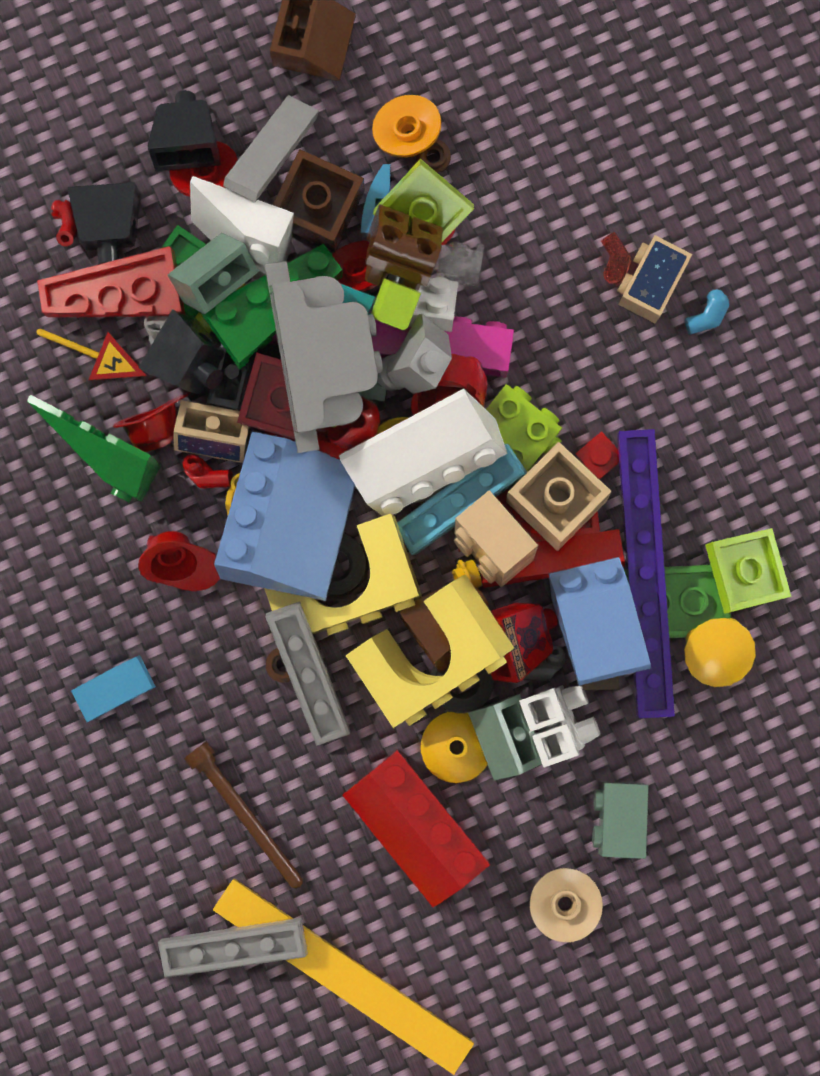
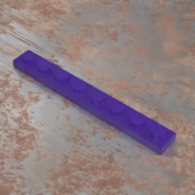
M655 429L619 431L617 437L627 580L651 663L650 669L634 672L636 714L638 719L674 717Z

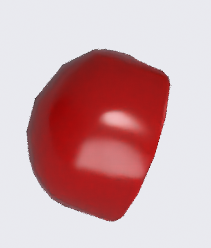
M361 396L363 409L360 416L349 424L337 425L334 428L328 427V440L341 448L350 450L376 436L380 424V413L376 404Z

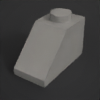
M418 314L386 373L413 394L436 388L452 359L449 335L424 314Z

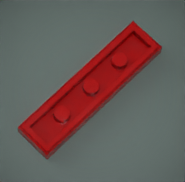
M620 530L572 536L558 551L546 540L536 542L538 547L534 560L506 584L549 578L550 573L617 557L620 558L622 566L625 567ZM481 574L483 588L499 586L496 581L492 584L489 583Z

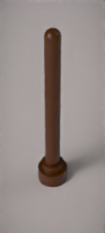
M207 741L187 755L184 760L192 770L196 768L199 773L203 772L287 883L294 889L300 888L303 884L301 875L214 763L216 759L212 755L215 751Z

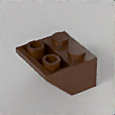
M282 0L270 47L273 66L340 81L356 14L334 0Z

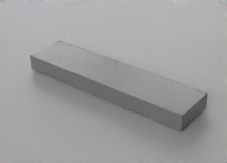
M288 95L226 175L223 186L256 202L316 121L319 110Z
M299 601L266 613V620L316 746L349 735V725L301 602Z
M302 918L163 938L158 942L165 978L302 958L308 954Z

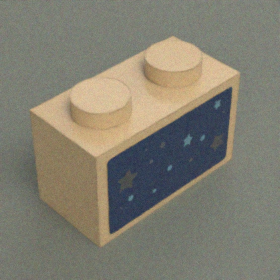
M654 235L649 245L643 242L633 260L639 264L634 275L626 273L617 292L623 294L618 305L656 323L692 254Z
M181 400L174 428V450L243 463L251 427L237 423L240 411Z

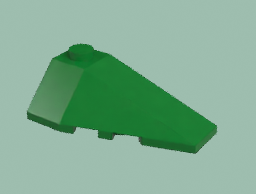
M30 395L27 402L104 482L113 487L112 495L130 503L132 497L140 502L143 501L161 467V464L154 457L111 434L106 436L104 432L84 421L78 422L66 412Z

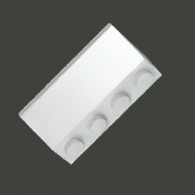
M462 389L342 453L339 457L366 504L380 515L385 516L400 512L403 507L419 499L431 496L434 491L450 483L459 482L465 475L481 467L493 464L496 459L508 453L496 419L465 389Z

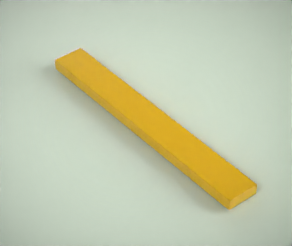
M235 878L213 908V911L237 927L293 919ZM303 925L308 954L306 957L286 961L453 1075L456 1073L474 1045V1041Z

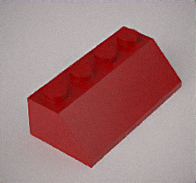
M398 749L342 794L433 908L461 890L490 866L487 858Z

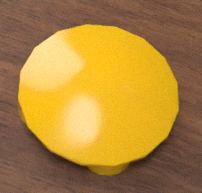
M710 619L690 630L686 636V646L684 649L685 663L691 675L702 684L713 687L730 686L742 680L751 670L756 657L755 642L750 632L736 619Z

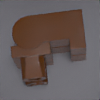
M379 204L367 233V241L370 243L366 254L365 280L379 286L387 274L390 273L400 277L398 280L399 284L417 291L421 285L427 287L441 250L443 227L413 217L408 228V214Z

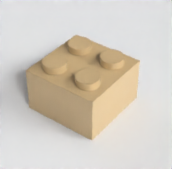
M558 442L508 491L506 503L558 551L607 502L612 491Z
M490 490L455 518L454 534L457 537L454 539L455 544L467 557L472 554L480 563L477 568L489 583L492 584L496 581L500 587L504 586L534 560L538 545Z

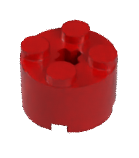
M451 354L452 359L437 387L413 394L411 401L413 416L462 389H465L484 407L488 381L485 372L481 368V362L472 356L465 357Z

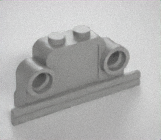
M287 261L265 264L297 453L319 450L316 429L346 425L355 421L363 409L362 398L358 392L373 388L377 382L378 373L383 372L380 352L374 351L372 337L377 334L373 314H367L365 307L360 303H343L344 290L336 279L328 276H319L290 282Z

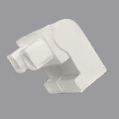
M562 685L519 700L530 732L538 729V732L532 737L543 767L578 756L580 754L579 750L585 747V743L592 741L601 734L594 717L576 722L572 709L589 703L585 690H582L580 686L564 689Z

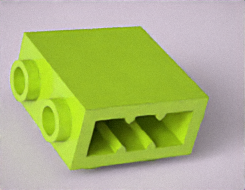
M506 384L486 410L496 419L504 444H509L528 472L536 465L535 463L543 453L546 455L558 442L561 443L562 440L557 436L562 427L558 425L560 421L558 417L546 408H542L540 411L531 404L532 398L527 392L518 386L512 389Z

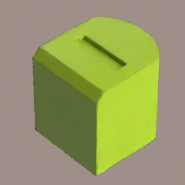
M384 278L371 314H373L375 320L405 330L410 325L422 292Z

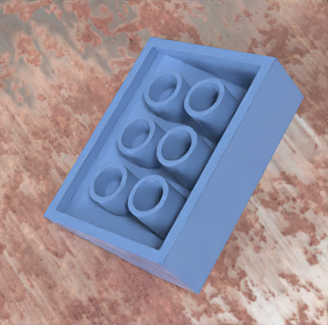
M252 432L214 563L220 579L326 601L355 490V484L341 461L318 450L297 453L295 441Z

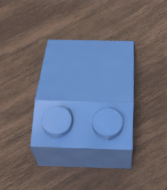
M619 557L549 574L552 602L579 686L651 668L630 586Z

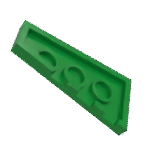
M324 244L287 263L290 282L319 276H328L339 281L343 277V269ZM266 275L234 291L206 314L202 313L203 318L239 369H242L249 362V358L258 349L263 350L276 334Z

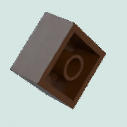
M299 149L273 205L294 213L292 233L318 245L324 244L327 249L336 252L365 192L364 178Z

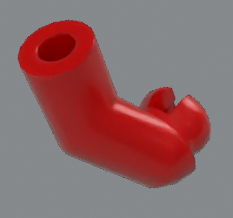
M55 200L51 206V210H53L51 216L54 219H62V225L56 235V240L62 246H70L78 233L71 202L68 200L64 202Z
M189 454L183 459L184 472L197 487L201 489L231 487V480L233 478L231 469L213 470L196 454Z

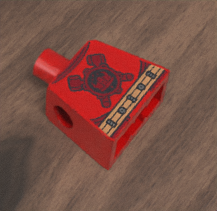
M513 603L490 611L514 646L513 650L504 655L507 663L491 673L492 680L519 683L552 653L553 644L549 631L557 626L558 619L551 609H543L540 604Z

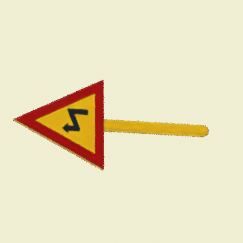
M43 329L36 331L39 336L97 359L89 380L147 376L109 332H107L100 352H97Z

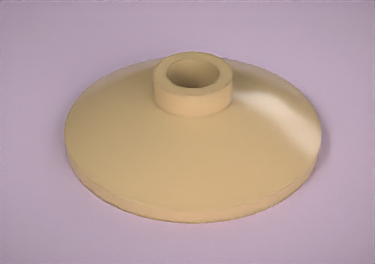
M560 868L548 872L539 879L530 896V913L535 925L545 936L555 941L574 942L585 938L596 928L602 915L603 903L597 885L589 876L575 869ZM562 897L571 899V906L567 910H562L558 906V902Z

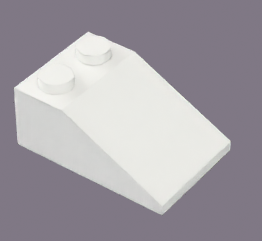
M194 176L190 181L191 221L210 240H213L220 233H224L245 243L259 271L252 277L253 279L257 280L266 275L265 264L287 260L291 252L293 212L260 200L254 202L230 189Z

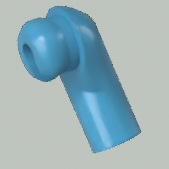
M719 289L710 291L706 296L707 305L704 312L685 318V327L689 335L715 328L721 324L729 308L728 296Z

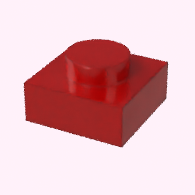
M602 431L574 455L599 480L619 463L618 449Z

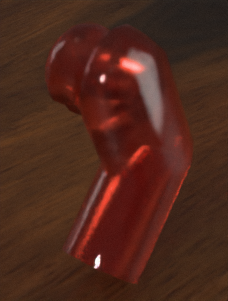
M613 232L601 240L610 256L608 264L603 271V276L608 283L618 285L622 283L626 273H628L632 258L616 232Z

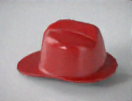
M188 391L153 410L118 421L113 424V427H123L134 447L144 452L162 448L170 444L174 439V428L177 419L176 402L185 398L191 392Z
M167 531L157 536H149L147 549L140 556L138 563L140 574L147 580L182 590H206L220 580L214 566L217 555L206 548L194 545L184 533L178 531Z

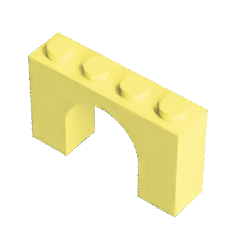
M388 514L357 525L370 564V579L365 591L356 601L343 607L332 608L314 598L264 588L271 610L274 611L300 601L312 633L316 634L326 630L328 636L349 629L347 623L360 618L361 623L365 624L382 618V610L394 607L395 611L398 612L415 606L414 599L422 597L395 516Z
M466 574L450 582L424 601L449 641L451 660L445 675L432 676L417 670L405 657L388 629L371 637L346 655L393 728L403 721H406L408 726L414 724L427 715L423 708L429 704H432L434 709H437L453 698L449 691L458 686L460 691L463 692L480 680L476 674L484 668L488 674L507 663L504 655L514 649V646Z

